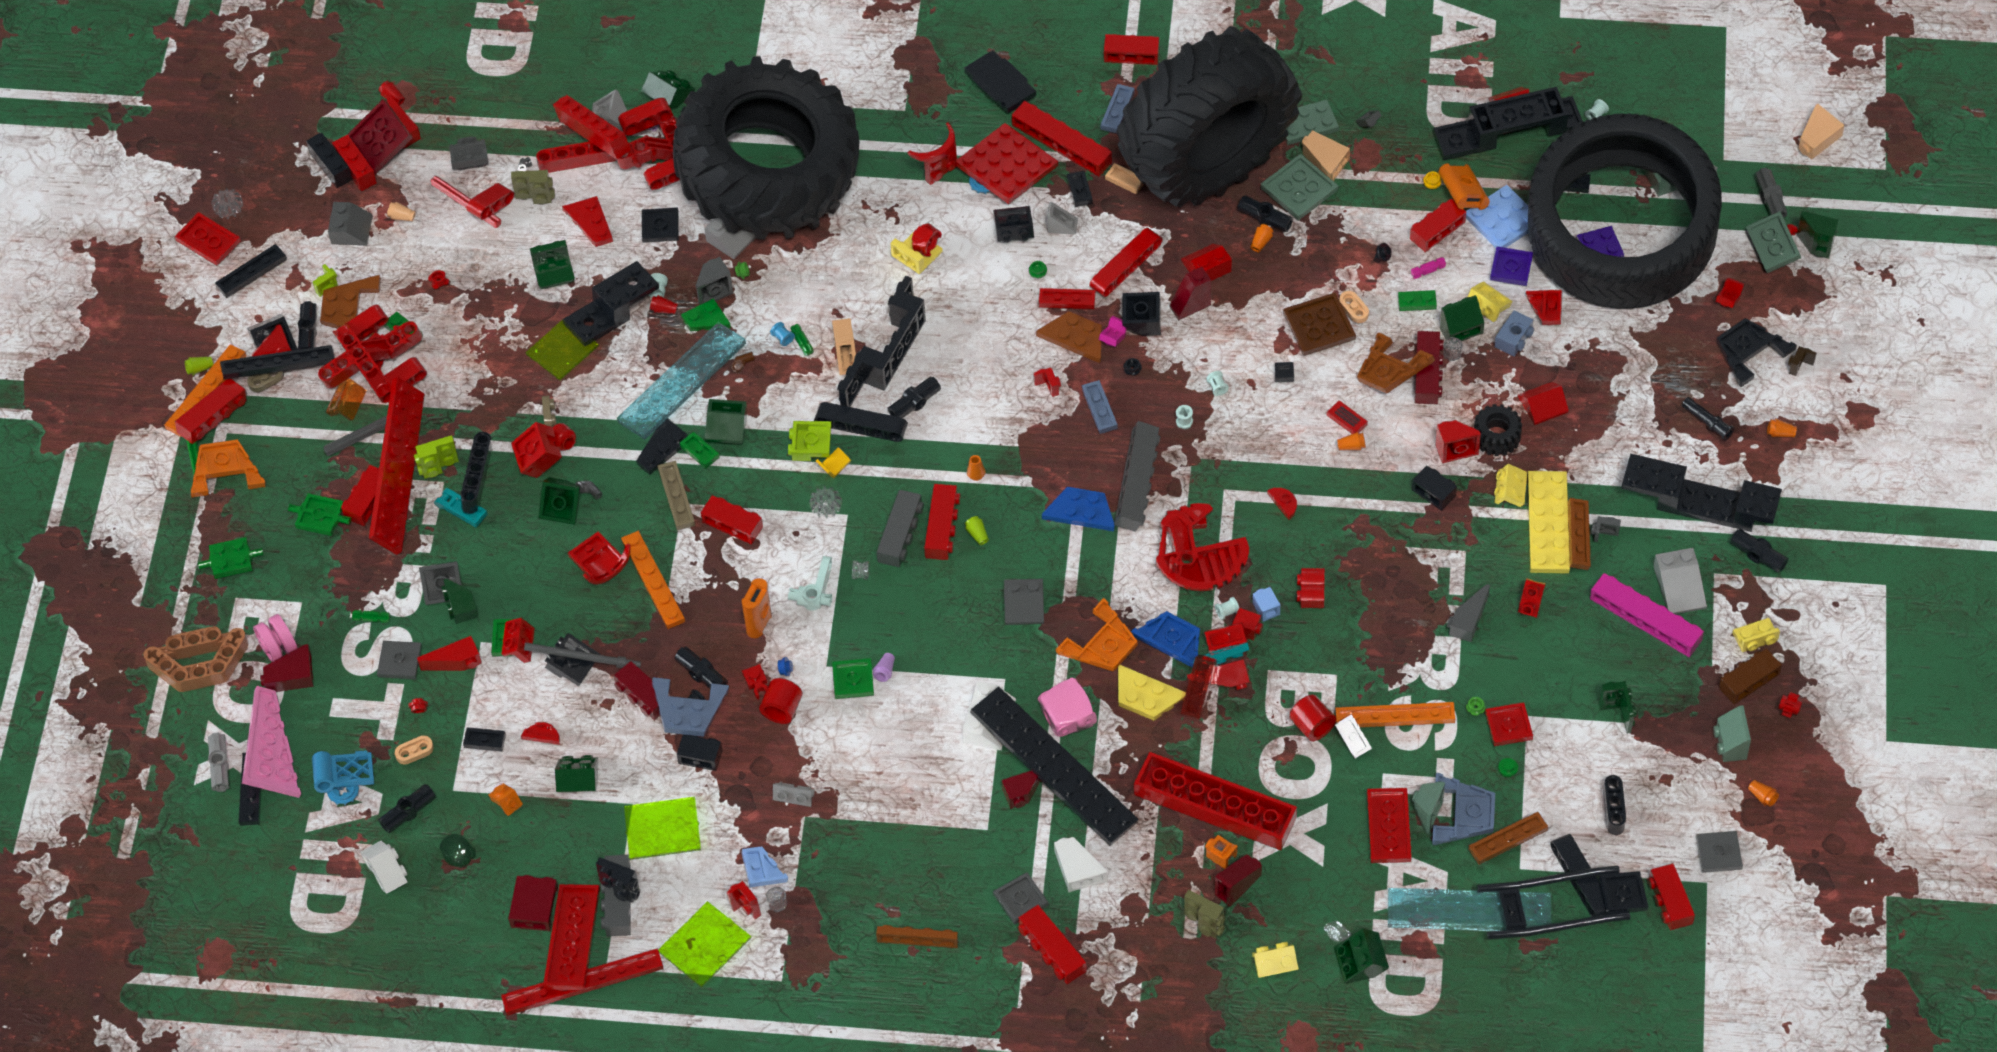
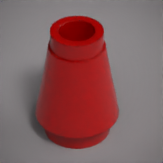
M385 81L379 87L382 97L387 99V95L390 94L399 106L405 101V97L393 82Z
M659 295L653 296L649 310H652L653 313L676 314L678 304Z

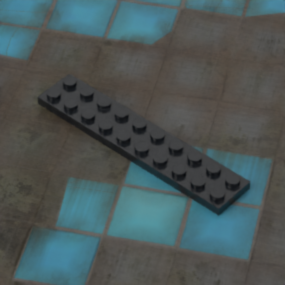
M999 686L971 709L970 713L1030 771L1035 773L1053 793L1109 846L1138 823L1139 819Z

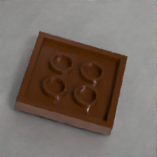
M1335 292L1283 309V314L1303 356L1356 340V334Z

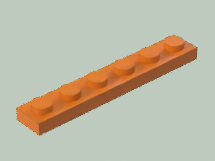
M230 344L165 423V429L180 436L176 431L175 420L225 381L223 380L220 361L245 358L247 356L246 352Z
M639 530L622 537L621 541L624 547L628 543L631 546L630 559L666 628L670 629L684 623L685 618Z
M1454 702L1335 708L1336 723L1352 714L1359 727L1455 723Z

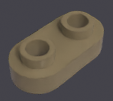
M283 371L249 376L247 380L249 389L253 392H261L282 380Z
M549 395L542 396L544 424L553 427L557 424L555 414L552 415V410H555L554 399H550Z

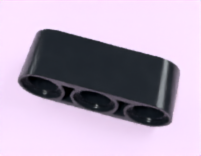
M1609 775L1605 779L1603 789L1606 827L1610 834L1620 835L1623 833L1626 823L1623 782L1619 776Z

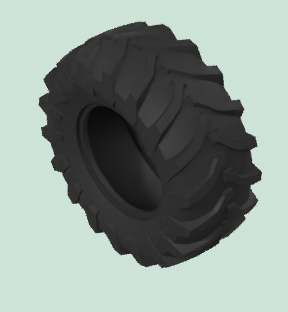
M1229 26L1220 35H1216L1213 30L1206 32L1201 41L1193 45L1187 42L1181 46L1180 53L1175 57L1160 62L1157 65L1159 70L1151 78L1140 83L1137 87V97L1124 107L1122 112L1125 119L1118 125L1116 133L1120 140L1118 147L1125 161L1136 177L1143 184H1146L1153 194L1164 202L1169 201L1179 208L1189 200L1194 206H1198L1211 195L1215 194L1217 198L1223 196L1227 188L1234 183H1243L1248 179L1250 171L1256 166L1266 163L1271 158L1269 153L1287 138L1288 132L1286 128L1299 115L1297 105L1302 100V92L1293 72L1274 48L1264 43L1257 34L1247 28L1240 32L1234 26Z
M761 56L752 57L750 65L736 66L731 60L725 63V71L715 76L707 72L701 79L702 86L696 92L691 91L685 99L684 103L687 106H684L676 122L677 128L674 132V169L676 176L680 178L684 196L687 200L697 201L701 215L706 219L720 218L723 220L726 230L731 233H737L743 228L752 230L756 239L765 240L769 232H783L786 239L794 237L795 229L809 226L814 230L819 227V219L827 212L834 214L840 207L839 199L851 187V178L855 176L859 157L860 141L856 129L855 113L850 106L844 105L841 91L835 85H822L819 73L813 69L803 72L794 70L791 60L782 59L776 65L763 64ZM747 128L771 129L793 140L803 152L805 159L785 168L758 166L738 155L730 146L727 138L733 133Z

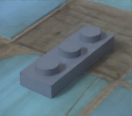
M1117 84L1101 122V130L1116 133L1118 125L1124 120L1122 111L1126 104L1132 100L1135 88Z
M1100 380L1082 385L1083 394L1099 433L1118 429V424Z

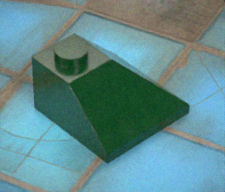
M552 477L545 479L542 482L538 518L575 525L580 487L568 480Z

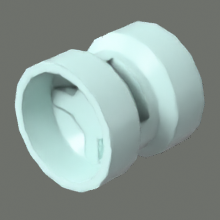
M660 273L651 274L659 283V289L648 296L659 295L664 297V287L667 286L668 278Z

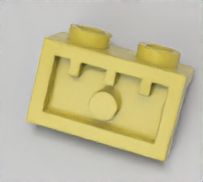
M1484 281L1472 287L1468 294V297L1477 296L1482 315L1492 322L1497 321L1500 312L1508 309L1512 304V300Z
M1766 618L1733 629L1732 634L1741 651L1745 652L1748 650L1754 651L1766 644H1774L1779 639L1780 630L1779 628H1774L1770 618Z

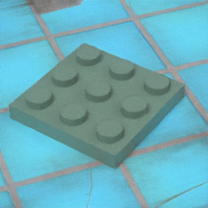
M1299 154L1261 183V189L1298 221L1337 192L1339 188L1334 181L1302 154Z

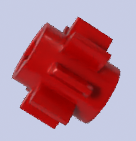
M1792 692L1788 696L1783 695L1778 708L1783 710V716L1791 718L1793 714H1799L1802 706V701L1798 700L1799 695Z

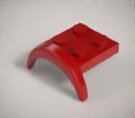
M949 122L946 123L949 136L941 147L926 153L910 150L907 152L910 157L924 162L925 181L929 185L939 181L943 175L954 170L956 167V138Z
M598 531L569 551L568 555L585 573L583 577L589 583L599 585L611 580L623 570L629 560L631 546L629 543L626 544L621 555Z

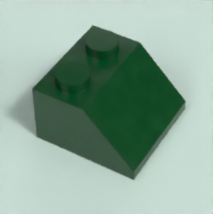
M1806 211L1801 212L1797 236L1810 254L1829 259L1839 219Z

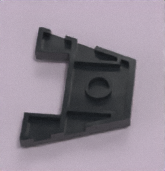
M1746 318L1718 336L1716 341L1740 387L1753 380L1755 375L1744 365L1745 362L1768 346H1771L1783 358L1796 350L1797 347L1795 343H1789L1783 340L1782 336L1767 332L1766 328Z

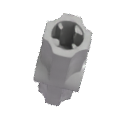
M218 732L208 736V761L210 764L212 790L224 792L229 789V764L227 761L225 734Z

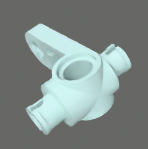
M823 556L816 584L800 586L799 589L790 588L788 600H795L797 605L804 606L811 611L821 608L822 605L831 606L832 594H825L831 572L832 557Z

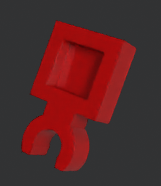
M758 664L742 670L745 682L749 690L754 689V695L757 700L760 699L759 692L764 691L766 693L768 688L765 685L767 684V678L761 665Z

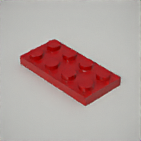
M1407 788L1367 789L1371 863L1411 862Z

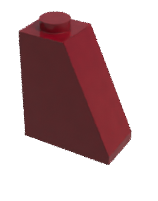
M1203 267L1185 274L1169 305L1178 321L1211 306V279Z
M304 644L264 666L263 675H260L262 687L265 686V688L275 690L276 692L314 687L312 655L309 645Z
M1246 854L1215 876V896L1231 907L1262 875L1260 861Z

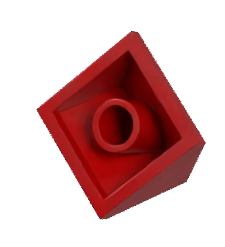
M1550 382L1518 394L1520 402L1534 425L1569 413L1562 385Z

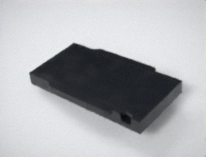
M994 50L964 67L965 73L1007 113L1018 108L1024 101L1027 102L1037 96L1036 90L1028 84L1027 78L1007 59H1002Z

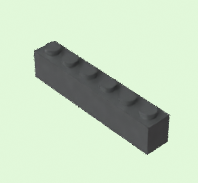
M1138 421L1132 429L1114 522L1116 526L1136 532L1138 527L1143 526L1146 515L1143 513L1149 502V499L1146 497L1151 489L1152 483H1149L1155 469L1152 465L1158 453L1155 449L1160 441V435H1158L1159 427Z

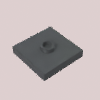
M383 641L377 676L381 678L416 680L419 666L417 657L421 655L422 644L418 642Z
M1737 831L1696 834L1702 873L1742 870L1743 864Z
M1028 872L993 891L994 897L1014 925L1019 923L1018 917L1036 905H1039L1041 909L1049 906L1047 899Z

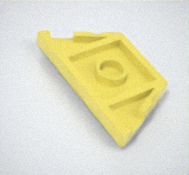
M1122 665L1118 666L1119 706L1154 721L1162 716L1164 712L1174 708L1176 703L1187 699V693Z

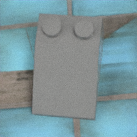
M1689 548L1656 554L1653 567L1668 611L1680 614L1707 609L1694 549Z

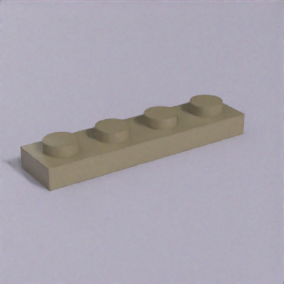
M676 461L657 465L677 531L695 526Z

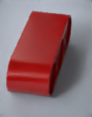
M496 183L473 197L468 202L466 210L479 219L484 220L509 205L514 198V192L504 185Z

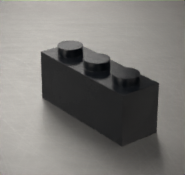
M322 132L306 140L309 154L337 189L352 181L349 166Z

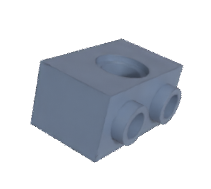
M1513 310L1496 335L1495 348L1515 357L1517 352L1522 351L1527 337L1530 338L1535 329L1533 328L1534 319Z

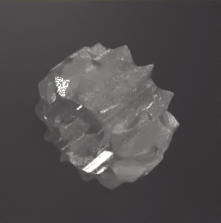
M226 187L225 191L219 190V194H214L211 204L214 212L219 214L221 218L226 216L229 219L230 216L236 217V213H241L243 200L239 192H236L234 188L229 191Z
M824 485L822 490L817 488L816 493L811 494L809 503L813 514L817 513L819 518L822 515L828 518L830 514L835 517L836 511L841 509L842 498L838 491H834L833 487L827 489Z

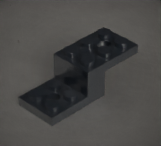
M635 261L593 286V301L565 317L563 324L586 347L629 321V306L659 289V283L638 261ZM632 281L637 282L636 285H629L628 283ZM586 322L594 323L591 326L584 325Z

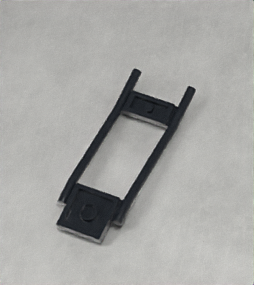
M1617 865L1590 868L1517 882L1477 885V893L1498 891L1505 930L1487 932V940L1526 937L1606 922L1630 920L1629 912L1647 911L1649 907L1640 871L1619 873L1620 869ZM1600 876L1599 879L1607 914L1526 928L1527 924L1519 889Z

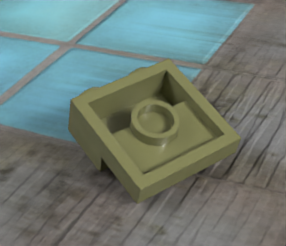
M548 170L511 171V180L516 199L532 198L533 204L541 205L552 203V199H555L553 179L549 177Z
M1188 889L1184 896L1185 915L1192 921H1198V930L1203 935L1214 938L1221 936L1225 930L1224 907Z

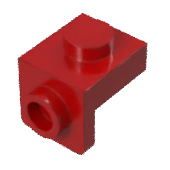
M1728 277L1723 289L1717 295L1716 302L1724 307L1733 308L1740 300L1744 283Z
M1051 367L1040 369L1033 373L1035 386L1046 383L1052 397L1059 395L1061 382L1058 376L1055 377Z

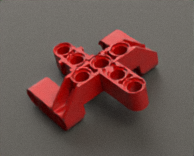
M657 98L620 114L618 121L625 135L631 136L659 125L664 139L645 135L628 142L631 151L617 159L619 167L622 169H629L634 166L639 168L642 167L641 164L650 160L654 162L656 159H663L667 161L656 163L655 166L648 168L643 174L650 189L657 190L679 181L680 178L676 176L673 161V140L677 126L665 98Z
M376 304L369 307L345 323V325L333 331V334L346 351L319 369L318 376L326 388L330 389L338 386L360 371L381 402H389L392 379L399 377L413 386L425 378L427 371L418 358L412 357L384 375L375 361L394 360L420 342L422 333L417 324L408 321L401 326L395 325L392 331L386 335H380L379 339L363 340L373 332H378V329L384 326L389 319L380 305Z

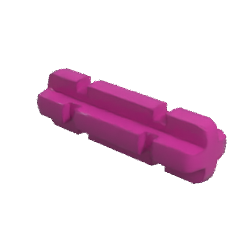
M1439 257L1435 259L1436 261L1432 260L1420 265V267L1412 268L1411 275L1414 279L1422 277V274L1424 276L1437 271V268L1442 269L1446 267L1445 259Z

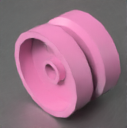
M279 614L268 618L269 627L263 622L253 626L257 640L271 662L283 656L281 649L285 654L297 649L292 634Z

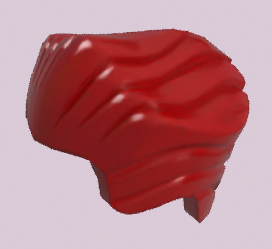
M930 223L919 226L912 235L913 250L918 251L921 255L930 257L932 255L930 251L936 247L937 239L941 238L942 233Z

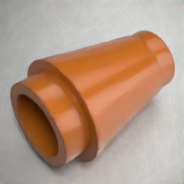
M1265 224L1257 227L1250 248L1259 253L1273 237V229Z
M1776 418L1775 420L1770 419L1767 428V434L1771 435V437H1795L1797 426Z
M1356 432L1337 439L1339 451L1362 450L1361 448H1366L1363 433Z
M973 455L969 460L967 475L974 481L981 480L986 470L981 458L978 455Z
M1753 780L1748 787V790L1764 806L1768 805L1771 807L1778 800L1779 793L1770 786Z

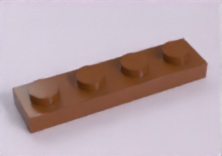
M1570 498L1568 500L1569 563L1572 568L1588 570L1591 567L1589 502L1587 500Z
M1536 812L1469 845V851L1480 865L1548 831V825L1540 813Z
M891 925L877 926L876 931L878 943L958 948V932L948 929L938 931L931 928L914 929L908 926L897 928Z

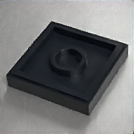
M678 207L642 209V243L679 241Z

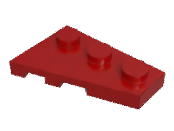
M597 196L562 206L566 215L568 214L572 218L575 225L580 227L583 234L595 247L613 242Z

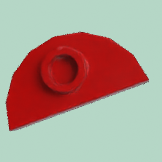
M1284 488L1267 490L1269 497L1286 518L1290 520L1294 517L1297 510V500L1294 494Z
M536 722L535 725L525 728L521 735L523 740L560 745L558 731L552 724L546 722Z

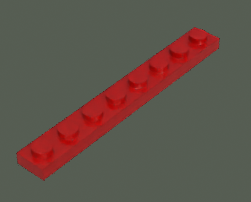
M657 948L588 969L585 990H544L543 983L502 994L501 997L506 1015L508 1016L664 968Z

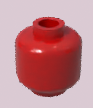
M559 423L552 427L555 434V446L559 447L560 451L571 449L576 441L575 432L564 423Z

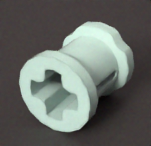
M1597 99L1594 102V106L1587 110L1585 115L1588 120L1607 113L1609 107L1603 100Z
M1214 371L1206 378L1207 382L1211 384L1212 392L1215 396L1223 395L1229 389V386L1222 378L1223 374L1221 371Z
M1181 405L1177 408L1176 416L1178 418L1176 419V425L1179 428L1188 429L1193 424V410L1190 406Z
M1231 597L1227 602L1215 604L1216 613L1221 620H1224L1226 616L1233 613L1237 614L1239 605L1236 599Z

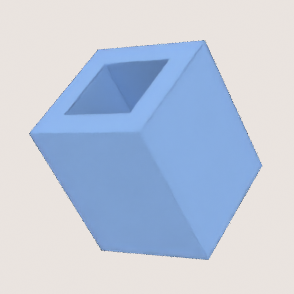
M1271 587L1259 589L1253 593L1252 604L1257 613L1261 615L1262 622L1280 615V603Z

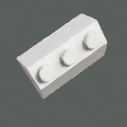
M977 681L962 731L963 743L1002 751L1003 744L970 713L975 705L998 687L997 685ZM1007 693L1016 702V698Z

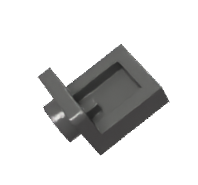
M1598 516L1597 523H1593L1591 534L1595 535L1594 542H1598L1599 533L1619 536L1621 520L1614 517Z

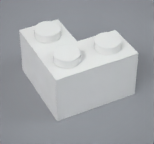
M379 841L360 852L367 867L374 873L381 889L386 894L407 883L405 878L407 872L403 865L399 866L396 860L399 858L398 854L389 844L386 845L384 842Z

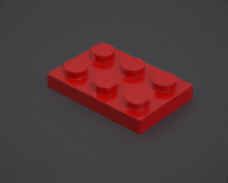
M199 212L175 235L177 242L216 266L241 242L239 236Z

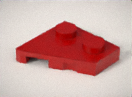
M280 324L255 349L252 356L291 351Z

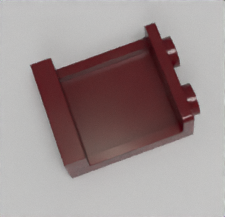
M531 875L517 876L508 918L511 928L551 931L552 923L550 918L555 893L558 892L559 888L556 879L551 877L536 878Z

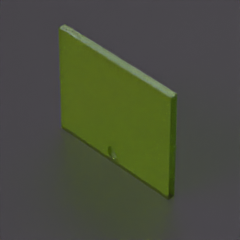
M695 797L624 806L627 830L625 834L628 840L630 860L701 850L698 827L700 823L697 818Z
M707 901L658 951L664 958L676 966L679 971H682L702 988L752 937L734 923L731 918H728Z

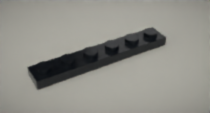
M332 345L220 361L223 380L326 365L335 357Z

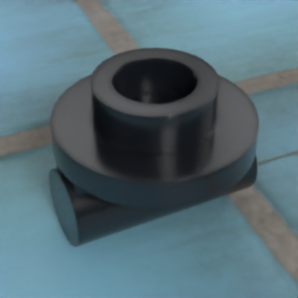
M1380 243L1377 246L1374 257L1376 263L1390 260L1392 251L1388 244Z

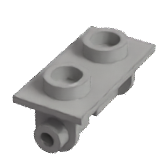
M781 781L773 784L774 801L808 807L812 806V797H814L815 789H811L810 786L798 785L794 787L793 784Z

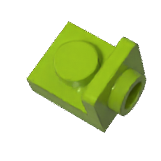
M326 264L322 265L324 275L319 276L313 281L315 292L319 297L323 295V290L338 286L336 280L338 276L333 268L329 269Z

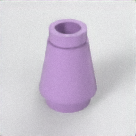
M885 653L874 667L873 676L876 680L886 682L891 678L895 660L893 654Z

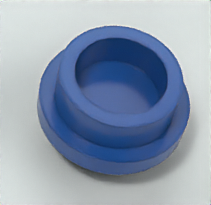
M787 657L778 660L780 675L787 677L793 672V663Z

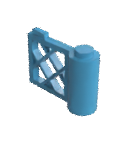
M320 751L312 756L314 788L317 792L327 793L334 787L374 784L371 752L355 751V754L330 755L328 752ZM359 760H368L363 766L357 763ZM342 761L347 763L344 767L336 764V762ZM352 766L358 769L354 773L348 771ZM363 772L369 775V778H360L358 776ZM342 774L348 776L346 780H338V777Z

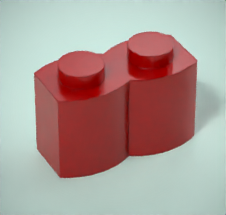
M1301 568V574H1297V586H1301V590H1297V602H1301V608H1324L1325 568Z

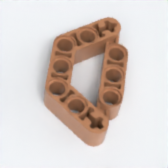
M213 626L172 635L167 638L166 646L159 648L149 647L144 651L143 655L148 668L177 691L186 692L227 682L249 644L243 629L234 628L230 632L222 634L218 627ZM217 651L213 660L187 666H181L175 661Z

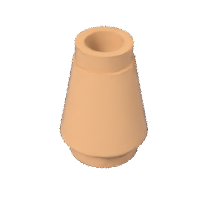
M391 202L387 216L393 220L413 222L416 211L398 202Z

